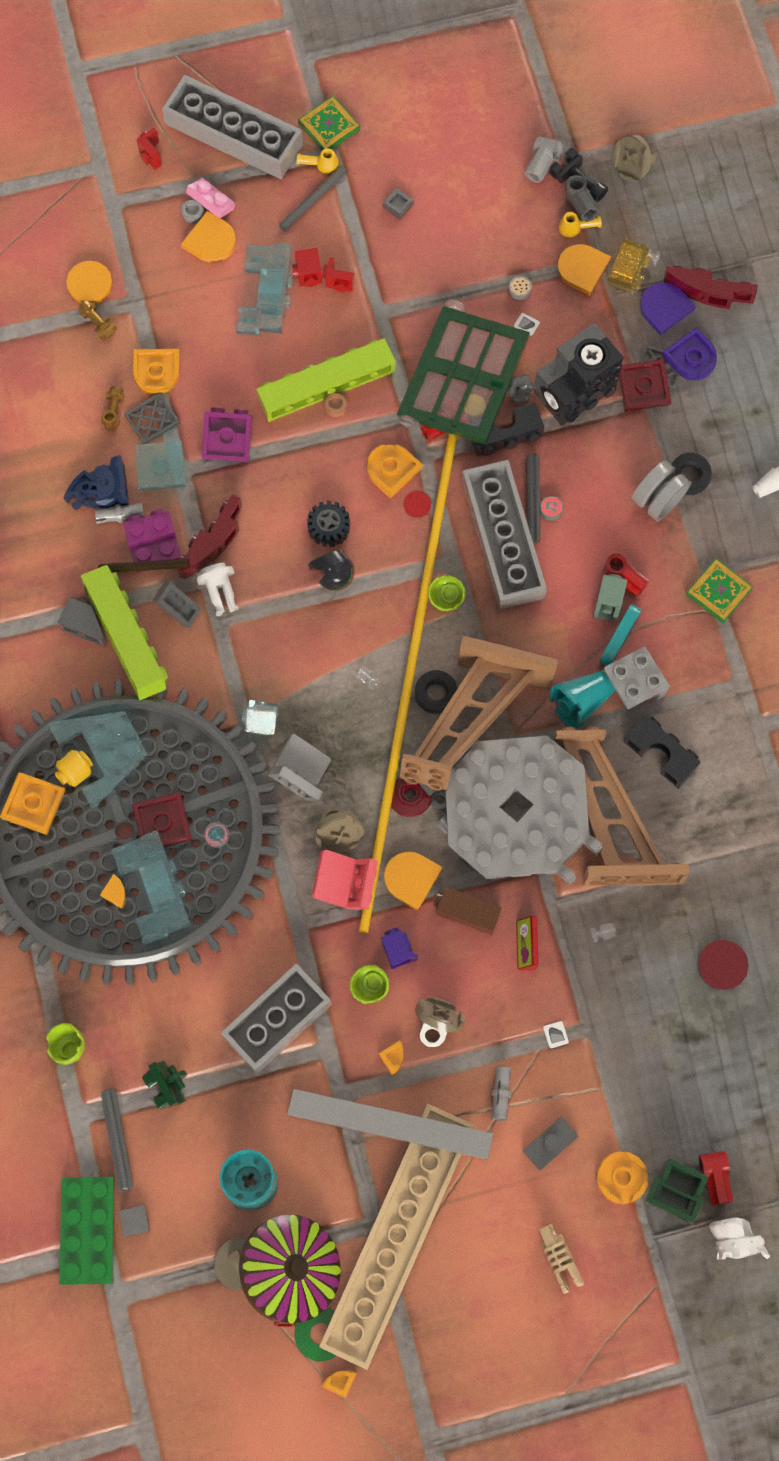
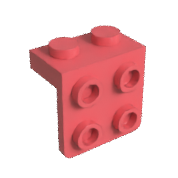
M322 850L312 891L313 898L349 910L369 909L374 879L377 875L378 861L371 858L353 859L329 850Z

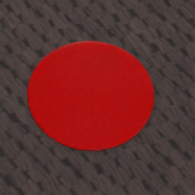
M414 491L405 497L403 505L409 515L422 517L430 511L432 503L426 493Z

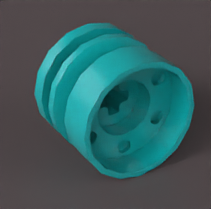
M250 1149L237 1151L230 1155L222 1165L219 1175L220 1186L230 1202L239 1209L247 1211L259 1210L268 1205L275 1197L278 1188L277 1173L268 1158L260 1152ZM252 1176H254L253 1179H254L255 1182H256L255 1186H254V1185H250V1186L247 1188V1184L245 1183V1180H246V1179H249V1180H250V1179L252 1178Z

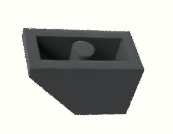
M69 597L57 622L61 631L105 647L106 640L90 602L82 598H77L76 600Z

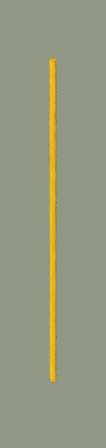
M449 433L372 853V859L378 861L377 875L374 879L369 909L362 910L359 932L361 933L369 932L398 770V760L401 753L427 608L428 589L432 580L457 436Z

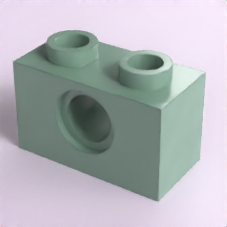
M616 574L603 575L593 618L617 622L627 580L622 579L621 576Z

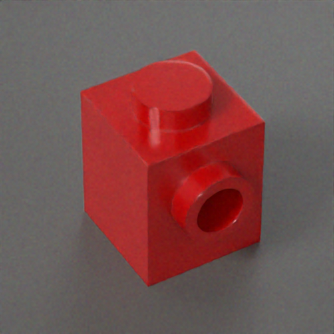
M317 248L295 251L296 264L292 265L294 279H299L300 287H313L322 283V272Z

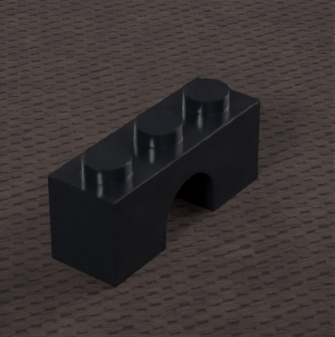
M536 403L514 408L512 413L514 425L511 428L500 429L494 424L486 445L471 440L476 455L489 456L497 450L503 448L512 449L520 443L526 441L529 443L535 442L543 437L544 424ZM482 419L469 422V425L479 427Z
M644 715L626 734L623 742L641 758L651 749L662 750L666 754L668 762L662 768L660 774L679 789L698 769L701 763L698 760L699 757L691 749L686 750L680 745V741L672 733L667 734L655 718H649Z

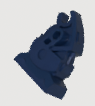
M121 455L112 457L110 466H97L95 470L89 473L85 470L82 471L68 487L63 497L65 502L68 504L71 499L76 498V502L71 504L74 510H78L83 505L88 508H107L115 504H121V506L130 505L125 465Z

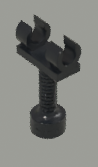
M573 148L564 153L566 154L564 159L569 164L565 169L557 162H554L549 167L551 169L549 171L550 175L554 179H558V182L561 184L570 176L578 175L584 177L587 182L586 188L591 191L590 194L596 202L601 201L608 192L606 185L602 182L596 184L578 169L583 163V156L579 155Z

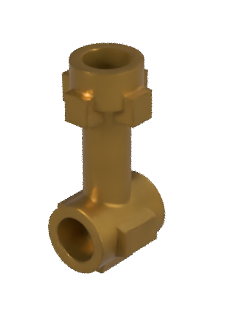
M84 301L78 308L81 312L80 315L84 319L89 317L97 326L95 332L102 340L109 339L115 334L116 325L109 318L104 321L95 312L97 307L93 302Z
M112 386L109 392L107 391L106 399L110 400L108 411H105L101 416V423L108 431H115L120 424L119 417L116 416L119 401H124L123 389Z

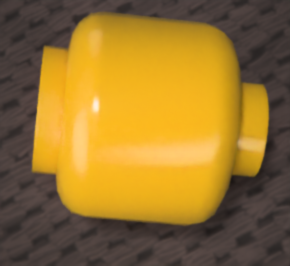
M71 750L57 760L55 776L63 785L68 783L70 786L75 787L91 775L93 764L83 751Z

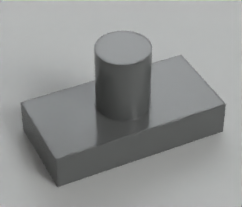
M164 581L153 598V601L184 628H190L201 611L197 604L170 581Z
M561 1117L525 1148L523 1152L540 1171L579 1136Z

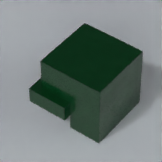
M668 1159L664 1162L659 1176L654 1177L644 1201L694 1224L704 1200L700 1196L708 1176L672 1159Z

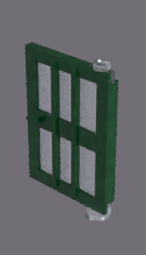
M447 300L441 309L398 409L397 417L401 418L400 423L405 427H413L414 423L486 445L530 337V332L468 314L464 304L456 300Z

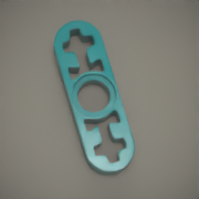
M633 604L630 605L599 663L607 666L615 661L641 614V608Z

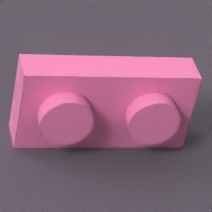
M200 178L187 187L186 193L219 219L235 208L236 203L204 178Z

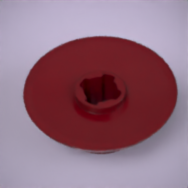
M400 777L396 779L391 803L392 809L404 817H416L423 814L431 804L432 795L429 796L419 783L410 784ZM409 790L416 794L412 799H408L405 795Z

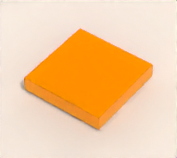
M19 772L0 818L47 835L66 790L64 787Z

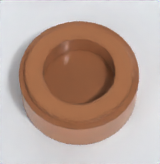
M340 393L329 394L324 400L325 412L331 417H340L347 411L345 396Z

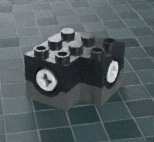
M593 323L559 346L556 358L536 372L533 392L561 426L567 422L572 423L584 410L587 409L589 411L593 409L599 400L604 397L609 398L616 392L624 357L611 341L606 338V335L596 323Z

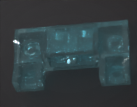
M246 245L247 256L246 261H244V270L248 273H260L256 302L257 308L238 307L239 317L238 323H236L237 334L260 336V332L282 333L286 308L290 309L291 295H288V288H293L294 276L290 274L292 245Z
M157 830L145 834L130 843L111 849L121 876L139 869L154 911L135 919L144 945L166 938L170 933L191 926L182 897L186 896L182 882L176 883L174 874L178 873L175 862L173 859L168 860Z

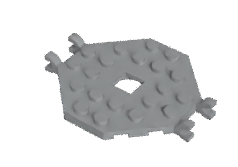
M548 736L488 741L476 740L469 748L471 750L451 770L449 787L446 790L449 847L486 879L546 873L558 874L565 882L571 885L577 877L573 871L564 866L583 844L596 856L603 849L602 843L591 836L589 832L585 766ZM516 791L533 804L518 822L500 808Z

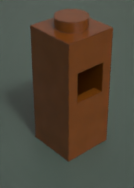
M446 886L443 893L438 892L433 905L437 907L436 915L489 935L493 934L502 909L499 906Z

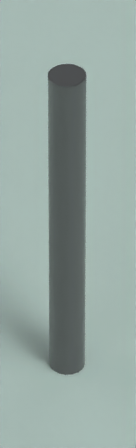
M340 166L279 224V227L286 231L347 173V170Z

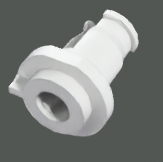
M217 563L203 568L197 573L198 577L196 578L198 585L206 584L211 602L217 611L215 612L216 616H221L225 612L218 592L219 588L223 590L230 613L239 609L238 605L235 604L234 593L228 578L234 574V569L232 566H226L225 563Z

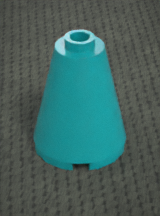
M604 670L554 685L549 691L551 703L555 701L558 707L554 711L560 720L568 727L576 726V728H579L616 690Z

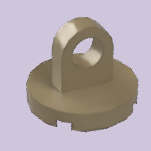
M639 135L624 136L622 140L616 143L613 152V163L619 171L617 173L626 181H638L644 178L649 172L651 164L655 163L657 158V152L650 150L645 139Z
M340 807L327 809L322 814L321 821L316 826L314 832L316 844L321 851L329 850L338 854L349 852L357 847L360 843V838L364 835L361 820L352 813L344 812Z
M428 997L426 1001L423 998L420 999L415 1008V1013L423 1021L420 1028L422 1043L428 1047H437L443 1043L447 1032L460 1031L465 1022L463 1012L460 1011L458 1013L455 1011L456 1007L452 1003L435 997ZM430 1029H435L440 1034L436 1038H430L426 1035V1032Z
M233 1238L226 1241L219 1248L215 1257L214 1269L218 1279L225 1287L235 1291H243L239 1277V1260L247 1238Z

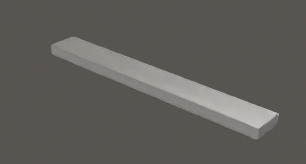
M293 1089L287 1113L289 1116L485 1160L489 1158L494 1136L490 1132Z

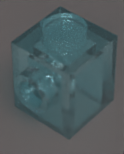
M250 700L248 708H243L241 722L246 723L245 732L274 736L279 704Z

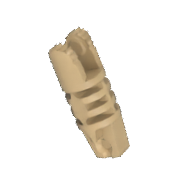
M552 1224L540 1228L539 1231L544 1241L541 1246L563 1294L570 1292L569 1283L563 1272L566 1269L569 1270L577 1287L584 1285V1281L562 1234L557 1235Z

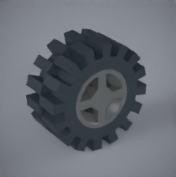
M322 501L319 502V507L313 506V511L309 512V518H307L308 532L311 539H315V543L318 545L321 542L323 547H327V544L335 547L334 543L336 542L340 545L342 539L346 540L347 533L350 532L348 511H345L343 505L339 507L338 502L332 505L331 501H327V504L324 505Z

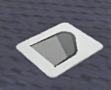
M521 313L514 327L528 331L530 336H532L540 322Z
M562 1021L543 1027L550 1048L569 1043Z

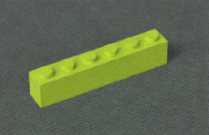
M385 338L372 340L366 346L358 349L352 348L343 355L329 357L323 363L309 365L295 374L289 373L280 380L262 384L256 389L257 398L268 422L323 401L331 393H343L396 372V361Z
M108 565L82 574L83 588L139 701L166 690L165 680L168 679L165 668L163 665L158 666L156 662L158 660L157 653L153 646H148L147 641L149 639L143 627L139 628L137 624L139 619L136 611L129 609L127 605L130 603L125 590L120 591L118 587L120 581L116 572L111 573Z

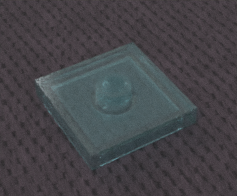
M182 441L135 445L139 491L186 487Z

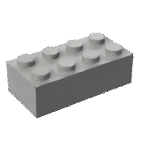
M296 963L225 1028L221 1035L253 1071L258 1074L324 1013L332 1003L328 996Z

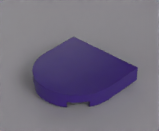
M661 282L651 285L645 290L641 298V313L660 336L696 309L694 303L683 291L670 283Z
M697 327L661 354L664 360L681 377L688 380L706 378L713 372L717 362V352L714 345Z

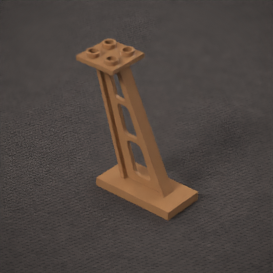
M463 635L458 666L470 670L416 754L412 756L403 753L400 778L410 784L421 783L428 785L433 790H448L453 765L527 684L551 689L558 659ZM488 674L509 679L491 701L483 703L472 699V696ZM472 706L482 709V712L464 732L457 733L450 730L465 707ZM450 737L457 740L439 762L428 760L443 738Z
M595 726L586 727L585 730H575L573 727H563L560 730H556L554 741L581 764L583 762L578 750H587L602 778V781H591L585 770L589 828L592 836L602 843L603 849L599 852L602 866H587L583 876L584 886L683 884L689 875V864L663 863L602 749L606 730H600L599 727ZM594 787H604L608 790L621 816L620 819H606L603 817L593 791ZM621 825L628 830L641 857V862L625 863L618 858L608 826Z

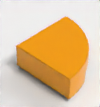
M113 874L100 896L123 909L126 901L125 888L121 880Z
M400 1040L378 1053L392 1076L400 1069L403 1063L404 1050Z
M350 1370L337 1371L327 1377L322 1387L346 1398L357 1373Z

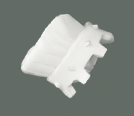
M730 1218L710 1223L709 1228L717 1239L715 1242L717 1259L723 1260L726 1257L737 1259L760 1252L766 1259L770 1257L764 1246V1238L761 1235H753L750 1223L745 1219Z

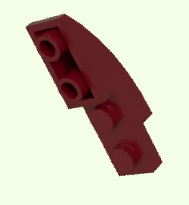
M667 266L664 282L677 286L688 298L697 302L724 309H730L732 302L754 303L758 287L756 284L745 281L739 283L729 282L725 279L712 280L713 271H706L703 268L688 269L681 266Z
M232 494L229 500L223 502L220 508L221 514L217 520L214 519L208 532L201 529L198 535H194L189 543L190 549L186 555L183 554L180 559L188 558L190 560L189 568L178 569L181 578L186 579L207 567L233 541L239 531L238 522L235 521V518L242 508L240 497Z

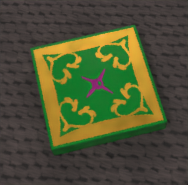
M331 96L298 119V124L321 150L326 148L334 149L360 131V125L334 96Z
M715 558L686 592V596L723 624L752 591L753 586Z

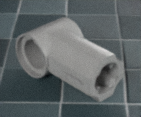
M540 136L535 140L533 156L524 171L527 178L536 183L544 179L552 162L558 161L562 154L563 146L561 141Z

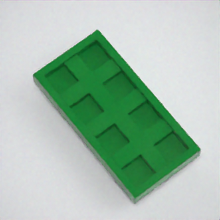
M115 1177L62 1178L59 1285L113 1284Z

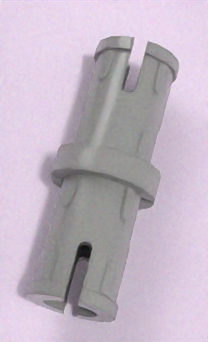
M142 503L124 506L116 504V507L95 509L97 524L114 521L122 523L123 520H127L135 515L144 518Z
M495 1067L494 1089L491 1090V1096H493L491 1119L507 1121L508 1098H511L512 1093L509 1091L512 1069Z

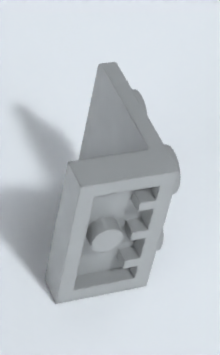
M645 646L604 668L605 674L627 709L653 696L658 700L664 697L670 688Z
M291 734L268 775L306 801L319 800L323 792L316 788L327 769L331 758L297 735Z

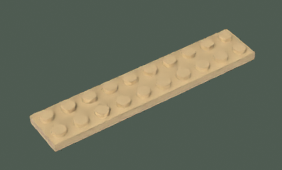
M427 1104L422 1118L472 1129L474 1127V1124L430 1104ZM414 1143L409 1144L322 1339L320 1348L368 1370L462 1154Z

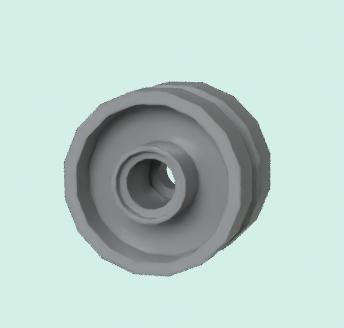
M666 460L659 463L644 478L632 496V501L640 508L649 505L647 514L656 522L670 513L691 486V481L683 474L674 477L675 467Z

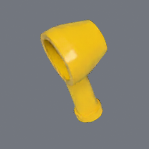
M326 148L322 150L319 156L301 155V153H298L297 165H317L321 173L332 174L339 167V159L332 149Z
M568 212L559 221V232L564 237L572 238L577 236L583 228H601V216L586 222L579 219L575 213Z

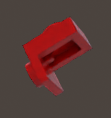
M152 128L149 131L143 132L136 140L141 159L146 165L150 164L156 170L162 166L160 153L154 147L159 143L158 132L155 128Z
M330 257L328 265L324 264L322 278H326V287L333 288L339 292H353L355 284L354 273L335 270V260L333 257Z

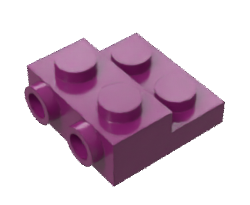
M211 408V412H204L202 459L249 462L253 415H248V410L234 409V413H225L224 408Z
M162 509L154 510L148 517L141 518V516L135 515L127 519L128 522L123 523L133 562L180 559L181 554L169 511L164 512Z

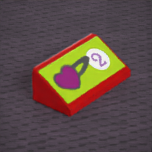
M529 916L516 922L517 967L519 970H536L539 965L537 917Z

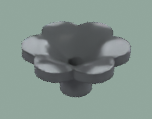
M515 376L512 379L508 388V394L512 396L514 403L526 402L530 399V392H532L534 386L532 382H529V376Z

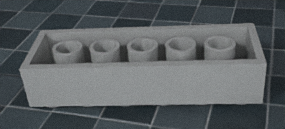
M185 74L162 108L166 125L281 180L303 146L301 129Z
M509 460L463 470L462 485L498 609L502 610L545 599L547 587Z

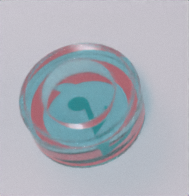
M220 822L210 823L204 831L206 843L213 848H221L226 845L229 840L228 828Z

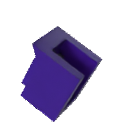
M398 928L386 931L384 933L385 936L381 937V943L391 969L418 960V955L412 952L407 934H403Z

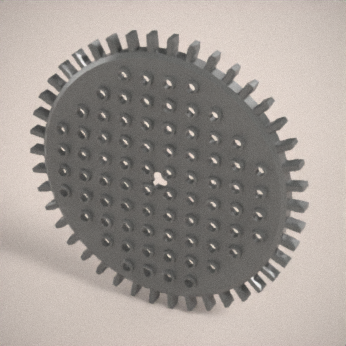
M116 679L114 684L115 696L103 698V690L99 683L95 682L92 686L94 700L83 703L81 694L74 688L71 689V698L75 706L63 711L60 702L54 697L51 698V708L56 715L46 721L38 711L32 710L30 712L32 719L39 727L28 734L23 727L16 724L13 729L16 735L23 740L16 749L12 748L8 743L0 741L1 751L10 756L4 766L0 765V815L19 772L35 778L38 773H43L44 778L41 780L64 787L66 790L55 817L60 818L58 824L51 825L47 835L37 831L29 833L28 828L0 818V898L3 901L0 903V916L9 911L14 917L2 929V932L7 937L14 934L20 927H23L28 932L27 936L18 946L22 952L25 953L29 950L36 940L44 945L37 958V962L42 966L48 962L51 954L55 951L63 956L57 970L63 976L69 970L71 961L75 960L83 963L79 972L80 980L83 982L88 981L92 966L104 967L102 980L104 985L110 986L113 979V968H125V980L131 986L135 982L134 968L147 966V975L153 983L158 980L155 966L157 963L168 960L171 972L177 976L180 974V966L176 961V957L188 952L191 961L196 966L200 965L201 957L195 950V947L204 941L209 944L211 950L216 953L220 952L219 942L212 935L221 927L226 930L228 935L236 938L238 931L228 919L234 912H238L243 918L252 919L253 913L251 910L241 904L246 894L253 896L255 899H264L265 893L260 888L254 887L251 884L255 875L265 879L273 878L274 873L271 869L258 865L261 855L278 857V848L263 846L262 843L263 835L281 834V828L275 824L263 825V815L280 812L278 803L261 805L260 795L275 790L274 782L256 785L253 776L268 769L265 761H261L248 767L244 758L253 754L257 747L254 742H251L238 750L232 743L243 733L240 725L232 728L226 735L218 729L227 718L225 711L221 710L210 722L202 717L209 705L208 700L204 697L198 702L196 709L192 711L184 707L188 701V690L183 688L178 694L177 701L173 703L165 700L168 693L166 685V690L157 693L156 698L147 697L139 701L137 695H124L121 679ZM123 717H127L129 719L126 724L120 723V720ZM99 726L106 727L105 731L101 733L97 729ZM155 730L160 732L157 737L151 736V733ZM77 734H81L83 736L80 741L74 740V737ZM130 739L137 740L133 746L128 745ZM53 743H59L57 749L51 748ZM184 744L191 745L190 749L187 751L183 750L182 746ZM109 747L114 749L111 754L105 753V750ZM71 750L83 751L91 758L90 760L93 764L91 775L75 786L73 793H67L70 785L68 783L63 785L55 776L57 772L56 762ZM166 752L168 756L165 759H160V753ZM214 758H222L221 763H213ZM138 761L145 762L144 766L141 768H138L136 766V763ZM194 765L199 767V770L195 773L190 771V768ZM116 769H120L122 771L119 776L113 775V772ZM168 775H176L175 780H167ZM98 778V783L91 785L90 780ZM224 779L230 780L228 786H223L221 782ZM152 783L153 787L150 790H146L144 785ZM202 787L206 788V794H199V789ZM124 791H128L130 793L129 797L122 798L121 794ZM181 792V795L184 797L183 804L186 816L193 820L192 824L189 825L192 841L143 852L141 843L137 842L139 832L136 820L132 821L129 819V816L134 813L132 804ZM100 800H106L107 803L104 807L98 806ZM237 801L239 805L236 808H231L230 803ZM78 808L83 809V813L80 816L75 815V811ZM211 809L216 811L213 817L207 816V812ZM108 822L115 824L112 829L106 828ZM122 823H129L134 826L135 835L122 841L117 837L116 831ZM245 823L247 824V828L245 830H239V824ZM215 825L223 826L228 832L227 842L220 847L211 846L206 840L208 829ZM214 827L208 833L209 840L214 843H223L221 841L226 836L225 830L220 827ZM216 829V833L223 832L224 837L218 840L215 838V833L212 836V832ZM91 831V836L84 838L83 833ZM7 835H13V839L10 842L5 841ZM63 839L68 840V844L65 847L59 845ZM196 840L201 842L198 848L192 847V843ZM117 844L123 846L119 852L114 851V847ZM43 848L44 853L40 856L36 855L37 849ZM172 849L178 851L174 857L169 856V851ZM98 853L99 858L95 861L91 860V855ZM231 854L233 858L231 861L226 862L223 859L224 856ZM15 857H21L19 864H13ZM148 858L154 859L152 865L145 864ZM75 862V868L68 869V863ZM208 863L209 868L207 870H201V864ZM130 867V873L123 874V868ZM46 871H52L50 878L44 877ZM185 872L186 876L184 879H178L177 874ZM113 874L121 880L125 888L126 901L123 909L116 905L108 906L107 900L100 896ZM101 876H107L105 883L99 882ZM22 880H29L26 887H21L20 883ZM155 881H162V886L160 888H155ZM79 884L84 885V889L81 892L75 891L76 886ZM215 885L218 887V890L215 893H210V886ZM133 889L139 890L138 896H130ZM55 893L60 894V899L57 901L52 900V895ZM188 894L194 895L192 902L185 900ZM31 902H36V908L30 910L28 905ZM169 903L171 908L168 911L162 910L163 904ZM86 907L92 908V912L89 915L83 913ZM146 912L147 918L140 920L138 918L139 914ZM68 916L67 923H60V918ZM196 917H201L203 919V922L200 925L194 924V919ZM117 921L124 922L121 929L115 928ZM178 926V933L172 934L170 932L171 927ZM94 930L100 931V935L97 938L91 936ZM149 935L156 936V939L153 943L147 942V937ZM125 944L132 945V949L129 952L123 951Z

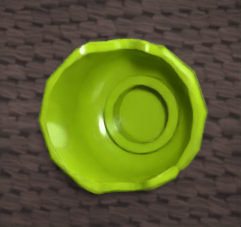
M445 575L437 577L429 586V600L434 607L441 611L456 610L465 600L466 589L462 581L454 576Z
M377 965L360 967L350 978V991L353 997L363 1004L378 1002L389 991L390 979L386 971Z
M60 1023L55 1025L46 1035L48 1041L47 1052L58 1064L69 1065L78 1061L85 1050L84 1035L72 1024Z

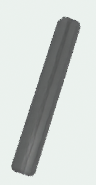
M529 454L526 459L527 524L533 543H539V455Z
M108 1089L101 1092V1099L118 1190L124 1192L133 1189L134 1186L115 1089Z

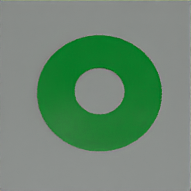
M326 1308L315 1318L296 1324L294 1332L295 1342L305 1357L314 1361H327L337 1356L320 1348V1345L315 1344L310 1337V1332L314 1325L324 1323L329 1326L335 1312L334 1310Z

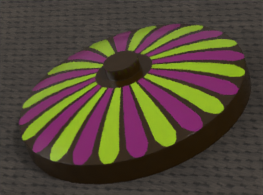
M282 1215L263 1222L249 1235L240 1255L239 1277L246 1298L257 1312L274 1322L295 1324L315 1318L332 1302L340 1282V1258L332 1238L318 1223L300 1215Z

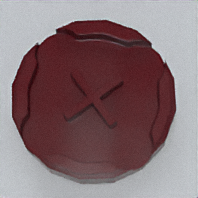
M713 941L699 955V975L704 983L713 989L731 990L740 985L747 976L749 967L747 955L740 946L732 941Z

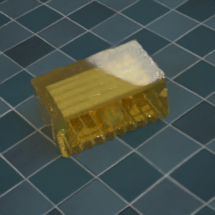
M624 238L608 278V285L634 294L635 288L640 289L644 276L641 275L643 267L648 268L652 258V254H649L650 247Z

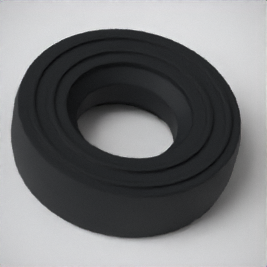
M684 453L672 462L671 465L675 467L674 477L681 474L682 469L687 466L695 467L699 472V478L691 482V486L685 495H695L707 488L712 477V470L709 462L703 456L697 453Z
M432 670L426 672L418 679L414 691L415 699L424 711L431 714H441L458 687L453 677L448 673ZM432 684L442 685L446 691L444 698L438 701L430 699L427 695L428 687Z

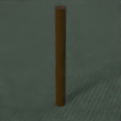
M186 558L99 564L98 568L108 565L111 573L189 568L190 560Z

